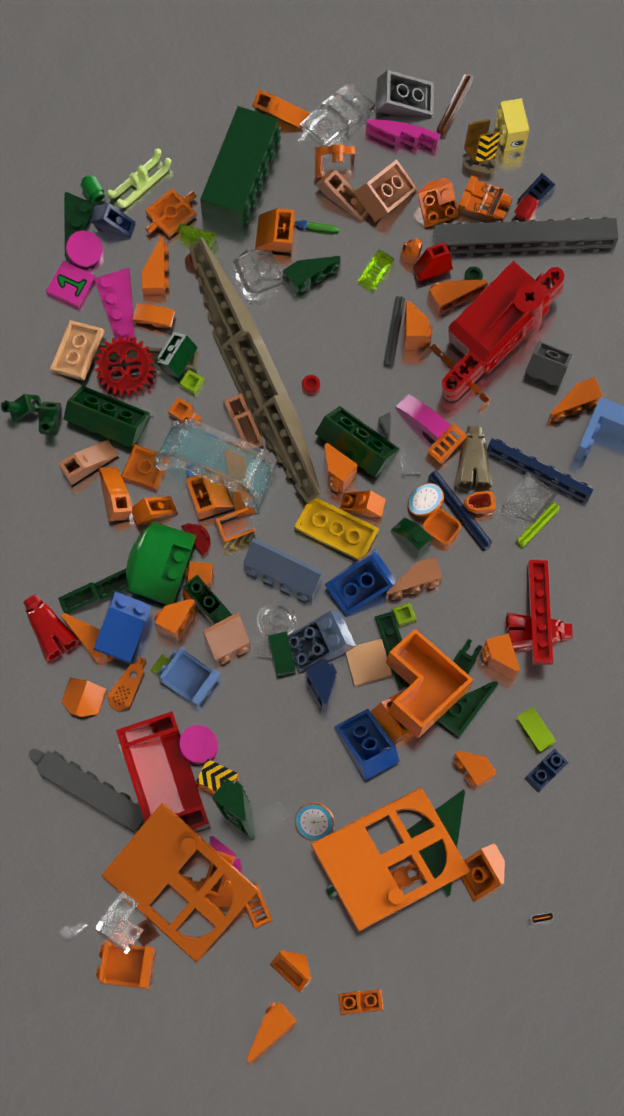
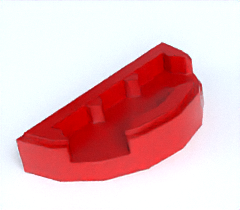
M190 523L182 525L181 528L184 532L197 535L194 547L203 558L211 546L208 531L202 525Z

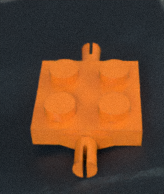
M173 188L145 209V213L152 219V223L145 227L146 232L151 234L158 228L170 238L197 216L189 202L197 197L196 194L191 191L183 197Z

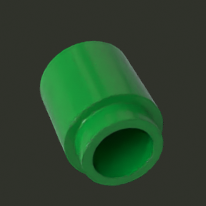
M87 175L82 179L80 186L89 201L98 203L104 199V189L96 176Z

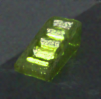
M181 223L178 226L179 235L192 243L203 237L211 250L217 242V234Z
M379 249L358 282L374 291L393 265L394 258ZM375 264L383 269L380 270L379 268L375 267ZM370 271H373L376 274H378V277L372 274ZM368 276L374 280V283L367 280L366 277Z

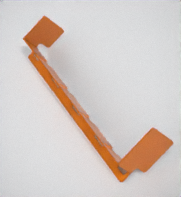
M435 344L426 348L420 355L422 357L431 349L437 356L439 355L441 360L450 369L455 366ZM473 383L470 388L475 394H479L480 399L485 402L478 410L480 411L488 404L490 399Z

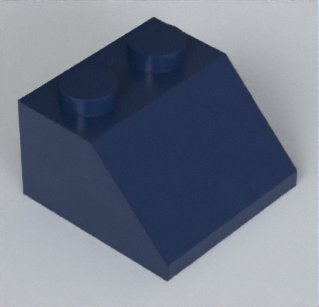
M327 660L305 670V680L323 712H326L335 686V679L337 678V671L332 663L329 664Z

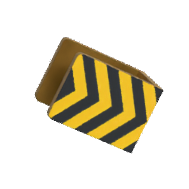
M489 119L469 123L464 150L474 162L495 159L501 133L499 131L488 133L491 122Z

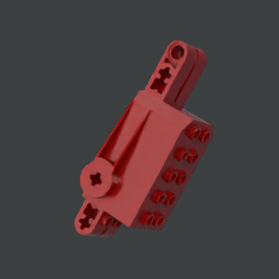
M512 261L464 309L462 314L449 325V342L465 356L442 379V394L445 400L449 402L457 401L483 373L488 374L528 332H534L540 327L542 318L550 311L548 306L563 291L565 275L562 269L552 267L545 274L541 273L535 280L516 262Z

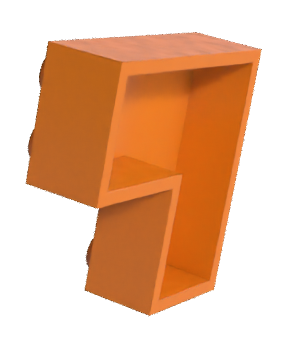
M414 629L389 652L386 664L410 684L392 702L389 713L415 737L419 738L469 691L474 679L419 631Z

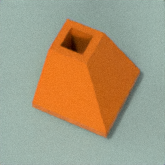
M443 177L428 182L417 192L425 227L459 217L453 184L448 178Z

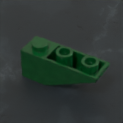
M333 256L298 260L283 270V278L295 294L300 291L304 292L314 282H320L328 273L337 271L341 265V257Z
M198 574L182 586L191 599L195 600L197 607L212 625L232 616L231 612Z

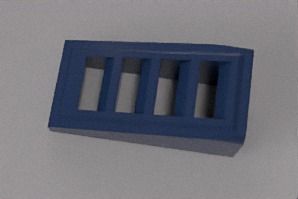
M541 173L517 200L520 202L522 197H525L526 194L530 195L532 192L538 197L537 200L539 202L537 205H539L555 189L556 184ZM541 182L548 187L546 190L540 185ZM537 187V188H538L539 190H541L543 193H542V194H539V193L535 190V188Z

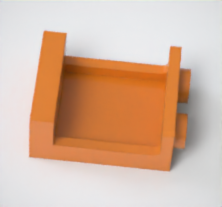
M105 941L104 945L100 946L99 957L102 958L101 966H97L96 978H99V983L149 989L155 948L152 946L144 947Z

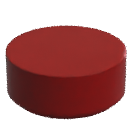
M307 375L303 378L302 390L305 393L312 395L319 391L320 380L317 376Z

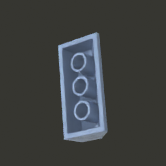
M255 538L252 539L243 562V568L246 569L245 572L252 576L258 575L262 577V580L272 585L274 583L280 586L279 588L286 593L292 592L296 594V597L302 601L309 600L312 602L322 583L323 572Z

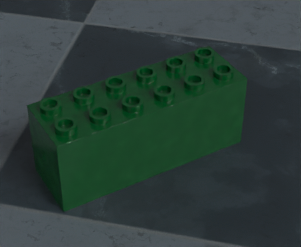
M240 106L237 107L200 198L202 216L242 229L244 224L249 222L251 216L249 211L251 207H255L257 201L255 196L262 189L263 176L266 177L269 171L268 163L273 161L275 155L274 148L279 146L281 140L279 135L281 127L279 126L278 118Z

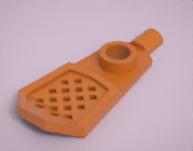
M139 656L135 664H130L107 694L110 708L120 712L130 707L144 674L142 667L146 659ZM132 672L137 673V677L131 678L130 674Z

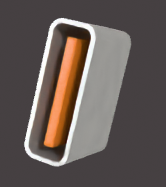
M552 912L533 915L529 918L530 925L551 922L554 920V915Z

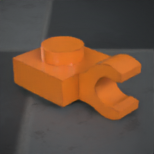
M179 397L168 410L170 416L183 424L186 420L196 427H199L202 423L201 417L193 412L194 406Z

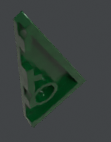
M65 192V257L70 261L66 254V243L75 232L86 231L97 204Z
M493 681L463 695L437 721L456 736H461L499 683Z

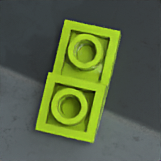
M533 706L517 716L518 721L539 752L556 742Z

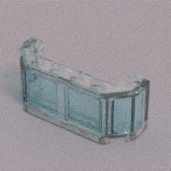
M192 418L187 419L185 423L181 424L178 420L173 421L170 432L159 452L154 456V466L159 470L169 471L174 464L177 468L185 469L196 476L207 478L214 484H221L231 491L240 492L243 505L258 509L276 474L277 464L273 460H266L263 456L265 451L262 448Z

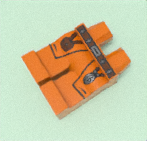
M471 175L459 202L458 212L481 221H487V223H492L493 221L503 222L506 211L500 210L499 207L503 206L509 209L513 197L505 194L504 188L486 184Z

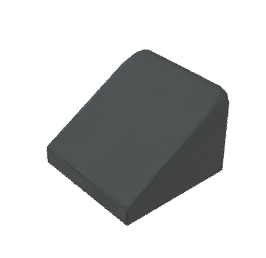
M391 412L378 419V427L386 439L390 438Z

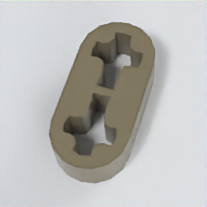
M467 155L463 159L462 168L470 174L492 177L496 172L497 165L492 159L474 162ZM470 161L473 162L472 167L468 166ZM487 165L490 166L489 171L486 170Z

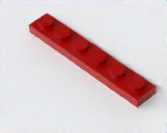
M529 560L528 578L533 664L553 665L548 560Z

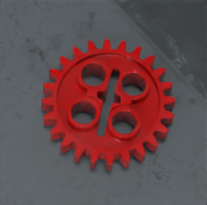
M121 335L119 336V341L112 338V344L106 341L107 348L100 347L103 353L96 354L100 360L94 361L96 365H99L98 368L94 369L95 372H100L97 379H103L100 384L102 386L108 384L106 390L109 391L113 388L114 395L117 391H120V396H123L124 392L131 396V391L138 394L137 388L145 390L143 384H150L147 378H153L154 376L150 371H155V368L150 366L155 363V360L149 359L153 356V353H146L149 347L142 348L144 342L140 341L137 344L136 337L130 341L129 335L126 336L125 340H123ZM131 351L138 353L137 358L134 360L128 358V354ZM112 354L119 355V359L115 363L109 360ZM123 362H126L128 365H130L127 366V370H124L122 367H117L112 370L108 369L110 366H123ZM137 362H141V365H138V366H137V365H132V366H131V364H135V363H137ZM135 369L140 370L138 378L131 377V372ZM116 372L122 374L119 381L112 379L113 374Z

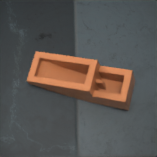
M242 393L224 400V406L246 452L263 446L264 443Z

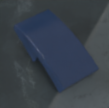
M554 748L525 779L540 792L569 762Z

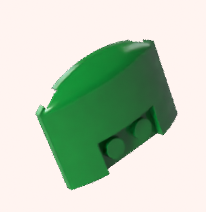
M151 522L135 540L128 557L126 578L129 585L128 592L167 605L174 604L197 535Z

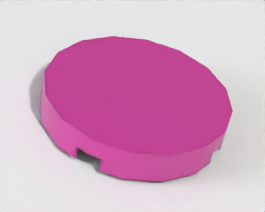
M81 230L75 232L66 243V254L70 261L79 267L87 268L96 264L102 255V243L90 231Z
M193 725L183 731L179 738L178 748L180 754L188 762L200 765L204 764L207 759L211 760L217 752L218 741L211 729L203 725Z

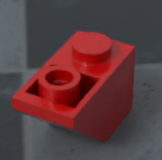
M444 242L427 248L413 267V272L418 281L453 270L451 255Z

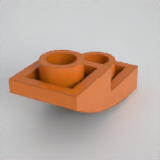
M137 303L132 320L135 323L152 324L158 328H171L175 310L157 305Z
M382 989L339 993L341 1014L384 1010Z

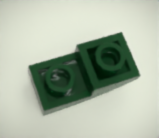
M287 631L268 635L276 675L281 676L295 673L296 669Z

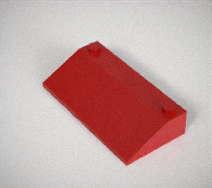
M173 711L117 729L116 733L144 821L146 822L159 805L164 803L195 832L209 828L210 824L190 763L185 757L183 758L178 748L181 735Z

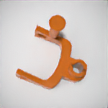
M330 145L315 147L314 178H322L323 155L332 154L333 163H337V157L338 163L344 162L343 154H350L351 160H355V146Z

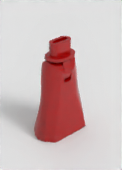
M36 594L24 600L25 611L45 661H52L77 645L79 642L77 636Z
M507 612L506 634L509 633L513 649L532 646L530 616ZM551 619L552 643L573 638L572 624H564L563 621Z

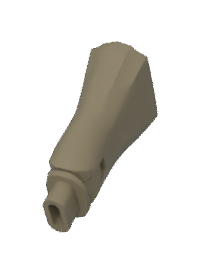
M468 426L466 433L468 437L462 443L455 486L459 489L487 490L492 488L493 484L482 427Z

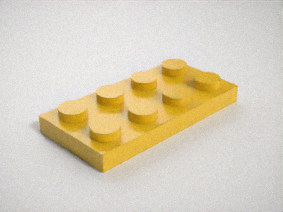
M316 498L310 504H306L294 526L295 530L355 560L367 554L379 532L378 527L319 498Z

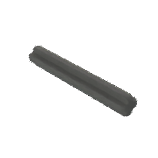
M396 296L384 356V364L393 365L405 304V298L402 296Z

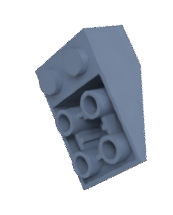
M332 610L288 636L293 660L300 673L324 660L329 661L356 647L342 614Z

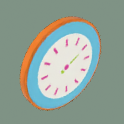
M423 484L417 487L409 496L408 508L416 516L431 515L442 505L444 493L436 484Z
M310 802L301 806L297 811L295 826L304 838L317 841L331 834L334 828V817L325 805Z

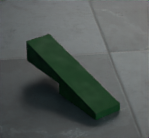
M126 568L96 583L90 582L59 597L63 612L70 615L112 598L115 591L121 594L128 592L129 585L126 578Z

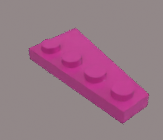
M130 268L94 278L115 340L119 341L120 335L125 340L126 336L129 335L130 341H132L135 333L134 321L132 320L133 306Z

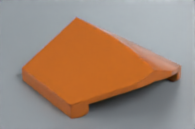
M70 677L61 702L70 714L79 717L98 715L107 689L87 680Z

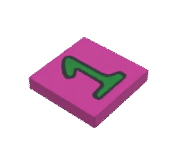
M63 261L46 289V293L74 307L80 308L96 276Z

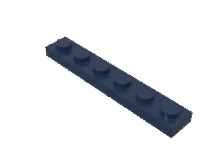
M492 438L488 444L487 451L588 502L594 489L587 483L578 482L571 475L562 474L555 467L540 463L536 457H529L523 454L520 449L507 446L500 439L495 440Z

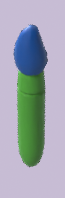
M306 220L295 222L296 226L302 229L309 228L327 232L339 231V228L334 225L307 222Z

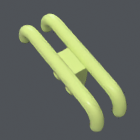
M159 148L155 149L153 157L143 166L140 165L135 173L132 172L129 178L114 191L107 190L108 198H117L132 185L136 190L126 199H118L116 202L119 208L129 206L167 173L171 166V159L165 158L163 166L149 178L147 171L161 157V150Z

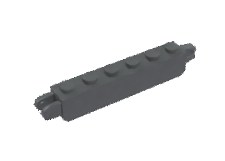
M36 748L29 751V758L38 765L37 771L44 779L133 833L138 832L145 823L139 802L135 804L130 801L131 797L122 791L117 793L113 790L114 786L106 781L102 784L96 780V775L89 771L84 773L79 770L81 766L73 761H70V763L63 760L64 756L57 751L51 753L47 750L46 753H43Z

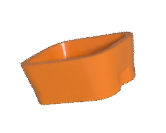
M439 508L428 516L423 524V528L441 545H447L459 532L461 523Z

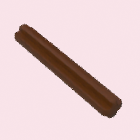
M464 74L437 127V133L441 135L446 134L473 81L472 75Z

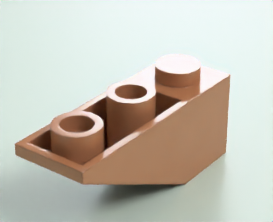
M106 440L76 452L58 464L70 485H73L119 456L110 441Z
M436 557L416 562L387 591L386 599L392 598V600H396L409 592L410 594H416L422 588L428 587L432 589L439 586L443 577Z

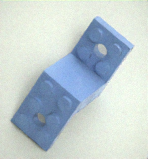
M600 397L574 457L575 459L581 461L583 456H588L598 431L624 441V406Z

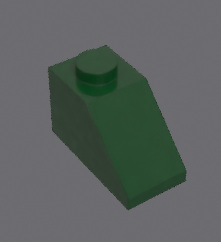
M405 517L391 529V532L417 557L431 545L432 537L419 524Z

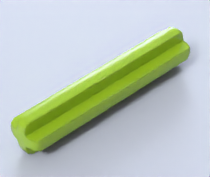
M551 502L524 530L516 542L524 547L559 511L560 507L555 502Z

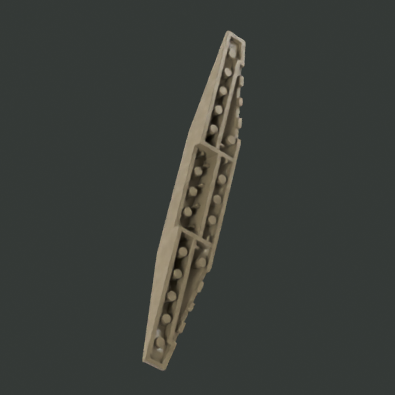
M200 237L189 249L194 268L199 273V286H202L205 296H203L204 303H207L209 309L207 315L214 327L212 331L213 336L240 394L242 393L247 408L251 412L259 434L263 435L266 440L265 444L276 454V460L285 467L287 476L296 483L294 486L305 502L310 504L322 493L295 408L251 314L203 237Z

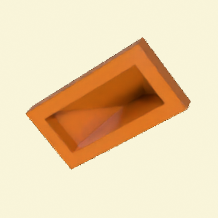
M281 950L270 963L298 992L311 979L307 958L304 954Z

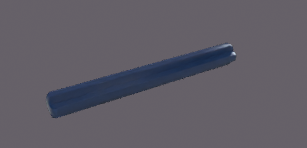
M433 471L428 476L430 481L442 489L444 499L482 548L489 547L492 544L490 538L438 471Z

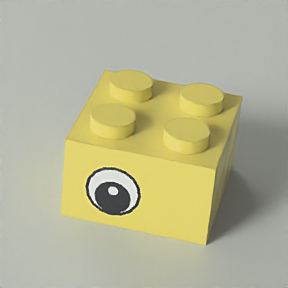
M522 98L500 102L499 109H497L495 126L501 133L499 143L503 145L504 151L526 147L530 130Z

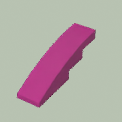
M369 119L366 122V132L397 146L402 140L415 147L418 146L419 142L437 148L441 134L412 124Z

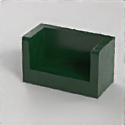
M173 332L155 362L167 375L179 378L198 347L186 334Z

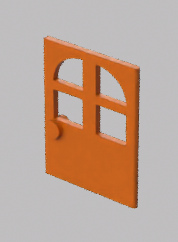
M422 787L311 843L313 851L358 932L470 872ZM412 810L418 812L431 822L433 828L411 839L397 811ZM388 816L403 843L380 855L365 827ZM442 840L446 851V863L442 873L434 879L419 851ZM411 856L426 884L404 895L388 868Z
M164 803L159 805L101 875L196 963L259 890ZM196 850H199L218 868L200 890L178 872ZM224 874L228 877L233 889V901L227 915L206 897L208 892ZM167 884L171 885L189 902L171 924L150 906ZM195 908L216 926L208 934L198 937L186 936L177 931Z

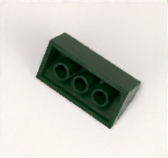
M82 385L67 400L63 420L68 421L72 425L83 427L89 432L100 434L107 439L120 442L124 446L132 447L138 441L150 412Z
M341 406L325 415L315 432L321 441L330 444L363 468L367 474L374 477L386 468L400 449Z
M227 778L212 796V799L222 817L253 840L255 831L252 808L249 804L250 800L247 799L246 791L236 780L232 782Z

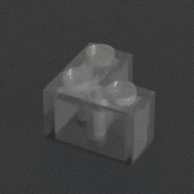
M122 891L101 918L95 931L128 954L144 930L129 920L139 903Z

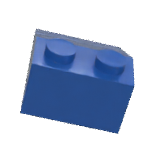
M374 549L324 585L347 616L392 588L396 579Z
M115 591L93 650L130 664L146 624L151 605Z
M369 709L334 726L354 764L365 780L400 762L396 746Z

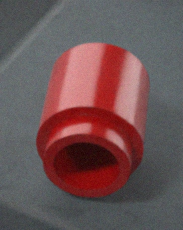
M526 194L525 197H522L514 211L517 214L515 217L523 222L526 220L530 221L538 207L539 201Z

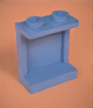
M181 647L179 650L175 649L169 657L172 660L169 665L164 664L160 669L158 681L197 707L219 677L220 672L215 669L212 670L186 652L184 647Z

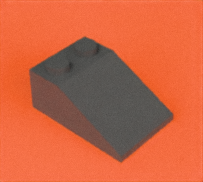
M391 70L385 71L377 78L376 111L399 116H433V82Z

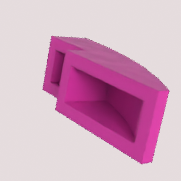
M409 394L396 406V409L422 433L426 432L435 442L450 427V424L439 414Z

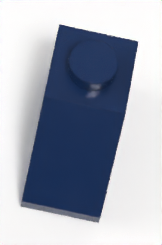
M110 203L95 206L90 222L101 230L127 238L130 237L136 222Z

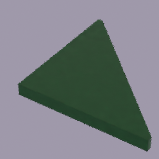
M464 789L435 809L456 848L465 797ZM424 817L410 827L407 832L412 839L433 828V825ZM442 840L419 851L434 879L442 873L446 863V851ZM452 882L441 888L447 897L451 894Z

